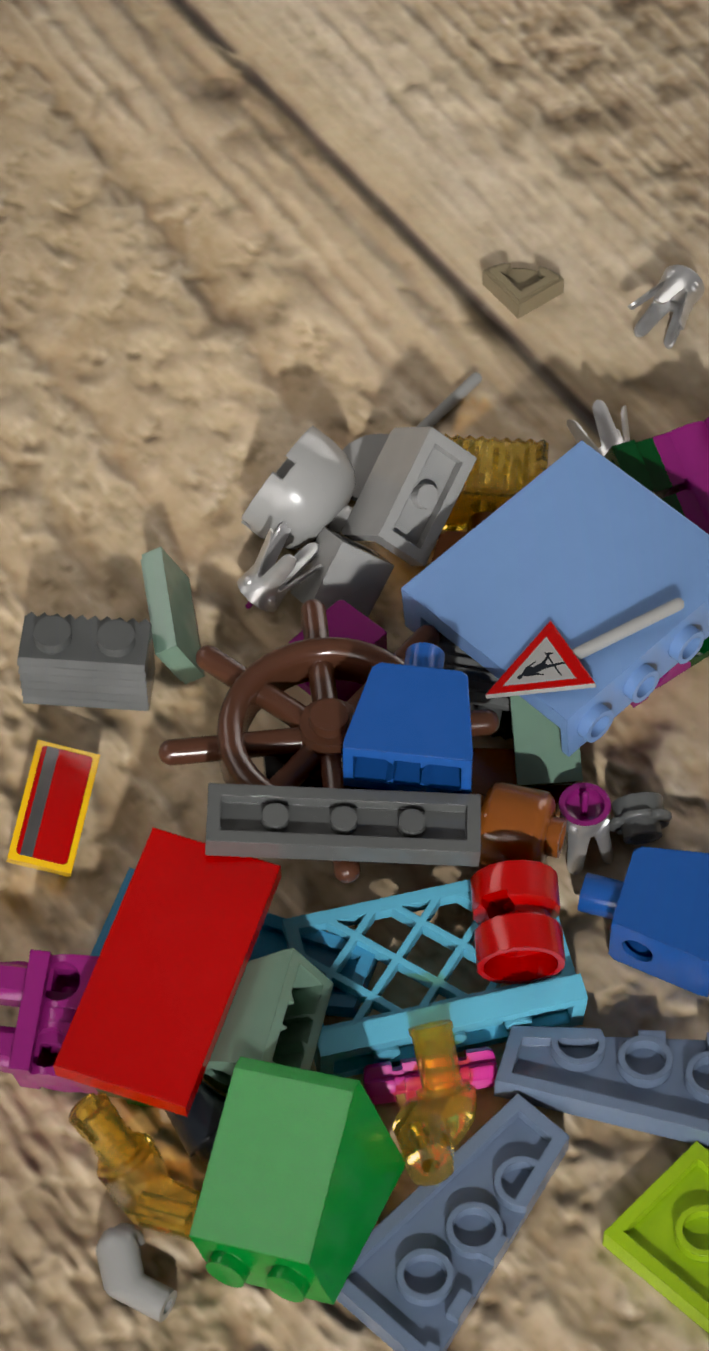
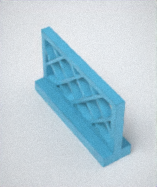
M471 879L282 919V928L287 948H295L334 983V987L358 997V1000L363 1003L353 1020L326 1026L323 1023L313 1058L317 1072L346 1078L363 1074V1068L368 1064L390 1061L392 1067L401 1065V1059L453 1051L458 1053L466 1049L507 1042L512 1026L571 1028L583 1025L588 996L581 973L576 974L564 933L565 966L558 975L543 981L500 987L502 983L491 981L485 991L467 994L447 983L463 957L476 964L475 947L471 944L474 941L475 929L479 925L473 921L463 938L460 939L430 921L439 907L457 903L472 911ZM424 910L421 916H418L417 914L413 913L416 911ZM392 917L412 928L397 953L365 937L375 920ZM359 924L355 930L347 927ZM323 930L341 936L348 941L329 968L305 954L300 935ZM422 934L453 951L438 976L406 960ZM357 945L375 954V959L388 965L372 991L340 974ZM397 971L429 988L419 1005L402 1009L381 997ZM438 995L447 998L444 1000L435 1001ZM373 1009L381 1013L369 1016Z

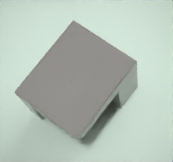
M323 527L315 541L320 546L317 555L298 574L297 578L319 564L323 565V567L293 587L291 594L302 603L309 599H317L325 605L326 610L336 601L345 600L366 617H369L394 565L376 551Z

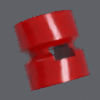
M530 860L502 861L479 869L471 877L470 881L473 920L479 925L475 929L474 934L477 973L489 981L510 985L529 984L557 975L565 966L562 925L556 920L560 915L557 872L549 865Z

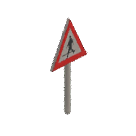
M675 598L573 649L569 647L550 620L485 694L486 699L596 688V683L579 660L684 608V601L681 598Z

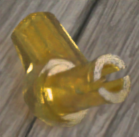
M452 1020L428 1022L408 1029L413 1041L422 1088L416 1090L415 1097L405 1102L398 1112L392 1128L408 1175L415 1184L421 1186L439 1184L453 1174L455 1147L464 1138L476 1116V1086L470 1085V1080H462L452 1032Z
M99 1092L97 1096L91 1093L82 1098L70 1111L69 1122L81 1137L86 1140L97 1156L98 1179L108 1190L114 1202L133 1224L161 1234L192 1241L189 1234L201 1192L170 1178L163 1156L152 1137L147 1133L133 1132L104 1092Z

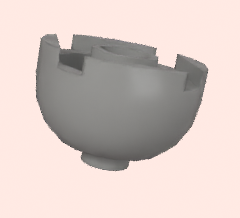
M312 426L285 455L288 458L277 472L271 473L241 518V522L264 540L270 528L275 533L282 522H286V526L291 531L283 548L300 549L308 543L315 542L323 527L341 534L353 509L348 503L356 488L355 470L347 454L332 439Z

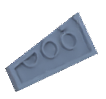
M512 1026L495 1079L494 1096L511 1100L518 1093L534 1106L694 1144L697 1141L703 1147L709 1148V1032L706 1034V1040L666 1039V1031L638 1030L637 1036L629 1038L604 1037L602 1030L599 1028Z
M517 1093L372 1230L336 1300L394 1351H446L568 1151L570 1136Z

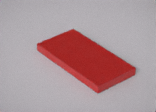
M153 827L53 1065L55 1075L187 1117L281 880V866L253 857L205 855L206 843Z

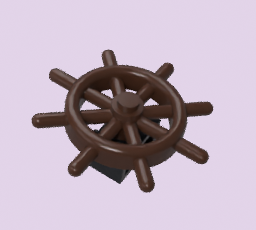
M309 599L303 603L300 611L304 640L276 648L254 661L248 667L240 664L214 646H203L196 653L197 665L230 687L219 713L217 735L166 740L159 747V758L164 764L170 766L219 761L225 784L377 790L343 786V742L371 668L380 662L404 665L406 649L414 643L425 642L437 646L440 641L439 631L432 625H422L392 653L387 649L365 641L330 637L325 605L317 599ZM335 680L356 682L362 684V686L347 701L338 699ZM309 682L312 703L305 706L284 691L296 685ZM261 708L291 727L248 732L253 719ZM491 709L470 710L472 737L491 735L498 730L500 718L495 711ZM263 757L264 775L257 769L251 758ZM332 861L334 875L340 882L352 883L357 880L361 872L360 862Z

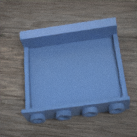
M581 440L401 588L405 626L412 632H415L422 625L434 626L441 634L499 679L550 620L569 647L573 649L675 598H681L684 601V608L579 660L596 683V688L519 695L560 728L562 752L569 757L586 742L592 743L600 739L620 712L632 702L640 703L653 692L663 675L677 663L685 664L698 653L704 640L709 637V534Z

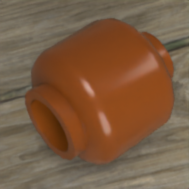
M497 782L490 786L485 795L481 794V855L479 863L484 866L508 860H530L545 863L547 856L559 858L566 836L567 819L556 817V803L552 794L544 790L507 782Z

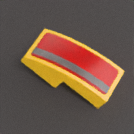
M37 740L7 856L8 863L71 877L100 760L99 754Z

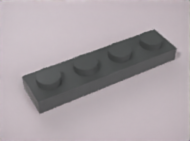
M208 783L205 855L479 867L481 855V794Z

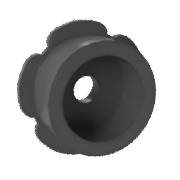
M639 792L628 794L615 799L611 803L613 818L610 819L609 830L616 832L618 835H623V841L626 844L650 843L662 837V829L669 825L672 813L669 810H665L663 796L659 793Z

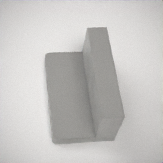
M433 427L394 428L390 432L342 530V535L352 541H375L411 566H425L477 457Z

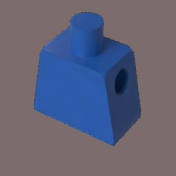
M425 642L414 643L406 649L404 665L380 662L371 668L343 742V786L388 791L472 793L473 744L468 675L458 670L443 669L445 653L440 647Z
M641 846L633 851L624 881L587 872L580 892L578 911L612 919L608 954L616 961L697 995L708 997L709 853Z

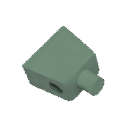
M295 948L284 949L248 961L203 1079L215 1089L227 1094L234 1067L240 1056L310 1070L334 983Z

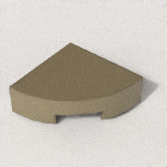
M503 263L483 270L482 285L512 314L520 318L562 294L564 279L559 274L545 267L539 266L538 271L525 268H511V263Z

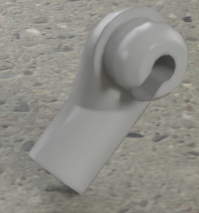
M128 1223L118 1224L113 1228L105 1230L96 1247V1256L104 1290L110 1297L160 1323L163 1322L175 1304L177 1291L144 1274L141 1259L142 1250L140 1248L145 1243L142 1232L136 1226Z

